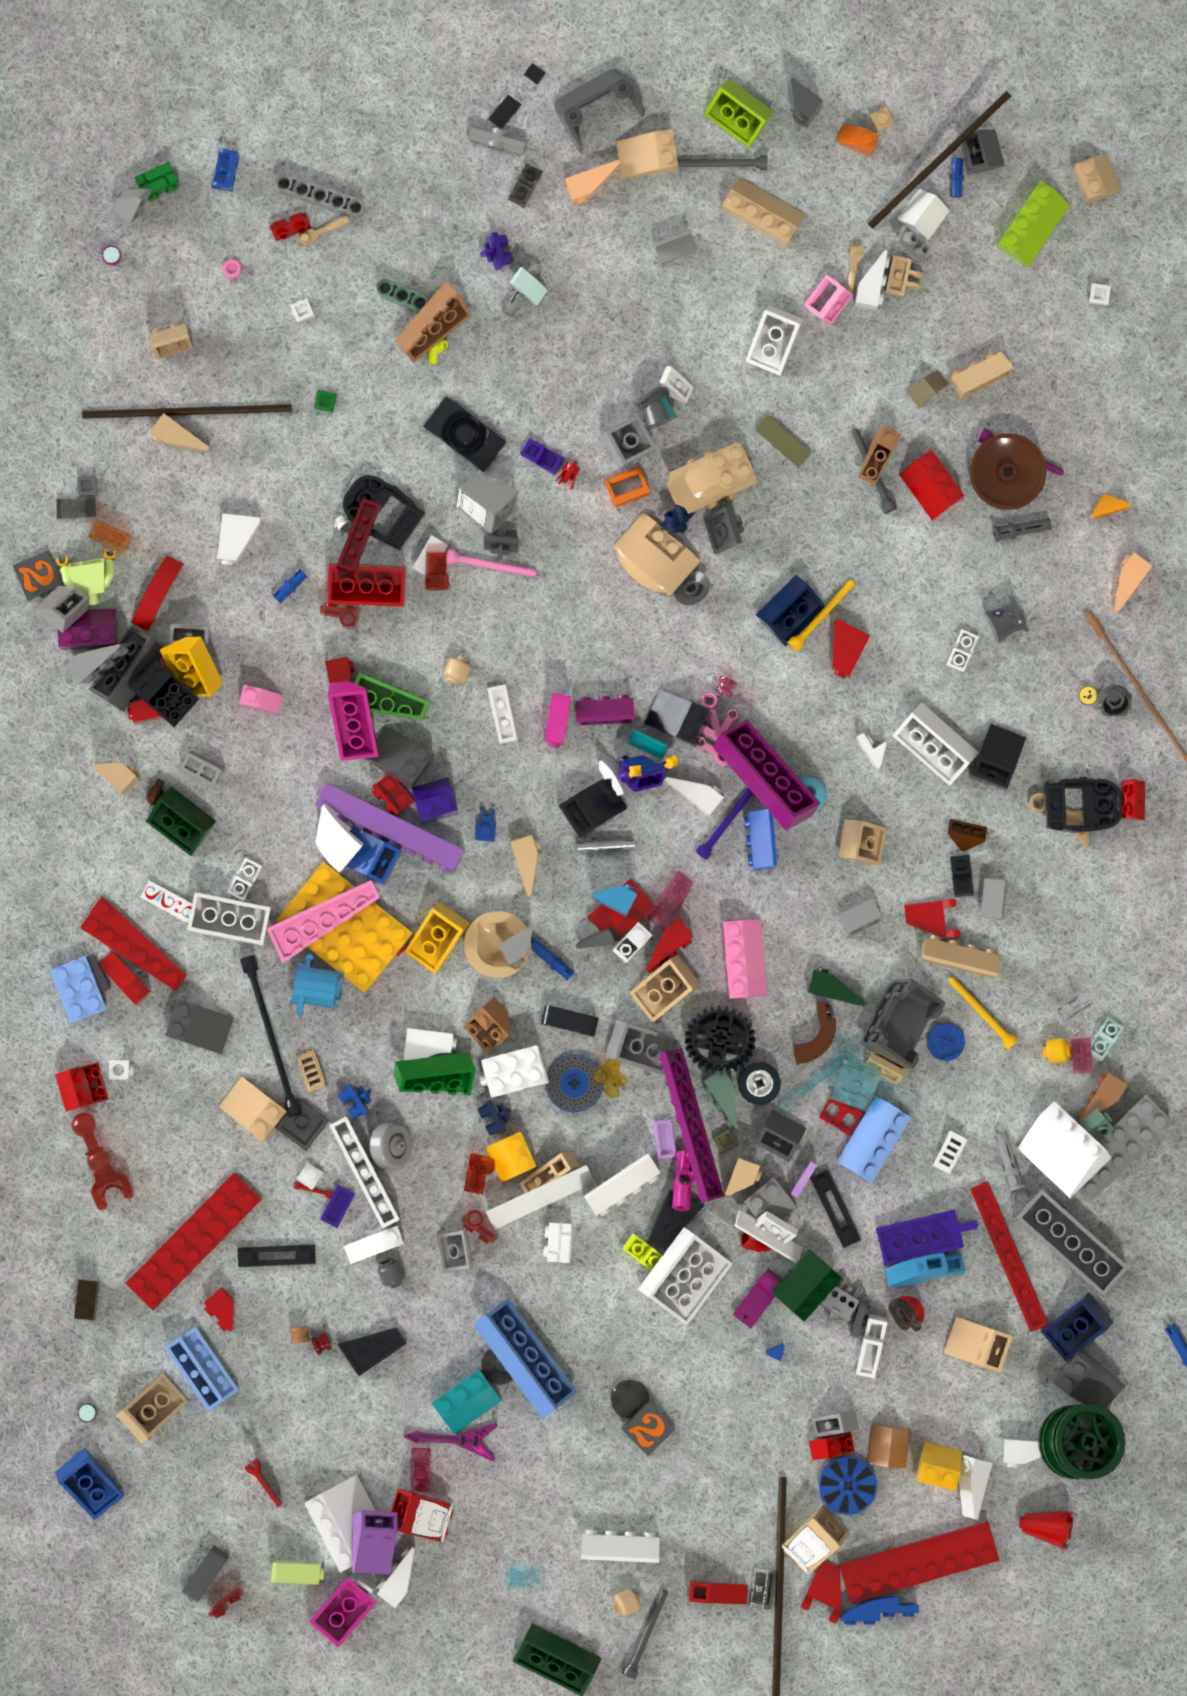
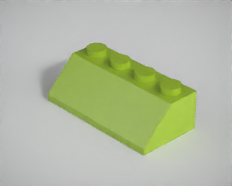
M1040 180L998 243L997 248L1029 268L1070 205L1055 189Z

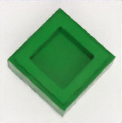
M318 390L314 409L333 413L337 394Z

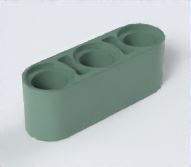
M381 279L377 283L376 288L379 297L415 313H419L422 309L415 306L416 301L423 300L425 305L428 302L425 295L389 279ZM383 285L390 286V291L383 293L380 291V288ZM402 292L408 295L405 300H399L397 297Z

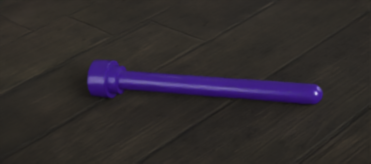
M747 788L706 844L699 845L695 850L705 860H708L712 855L711 848L753 793L749 788Z

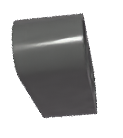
M214 1545L188 1581L182 1593L198 1603L230 1556Z

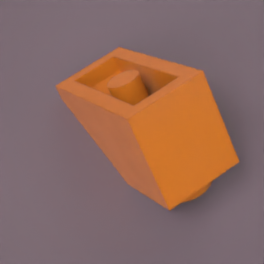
M844 124L836 142L871 157L879 135L863 127Z

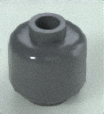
M394 1258L382 1261L377 1270L384 1286H391V1288L400 1286L402 1284L401 1281L406 1276L401 1262L394 1260Z

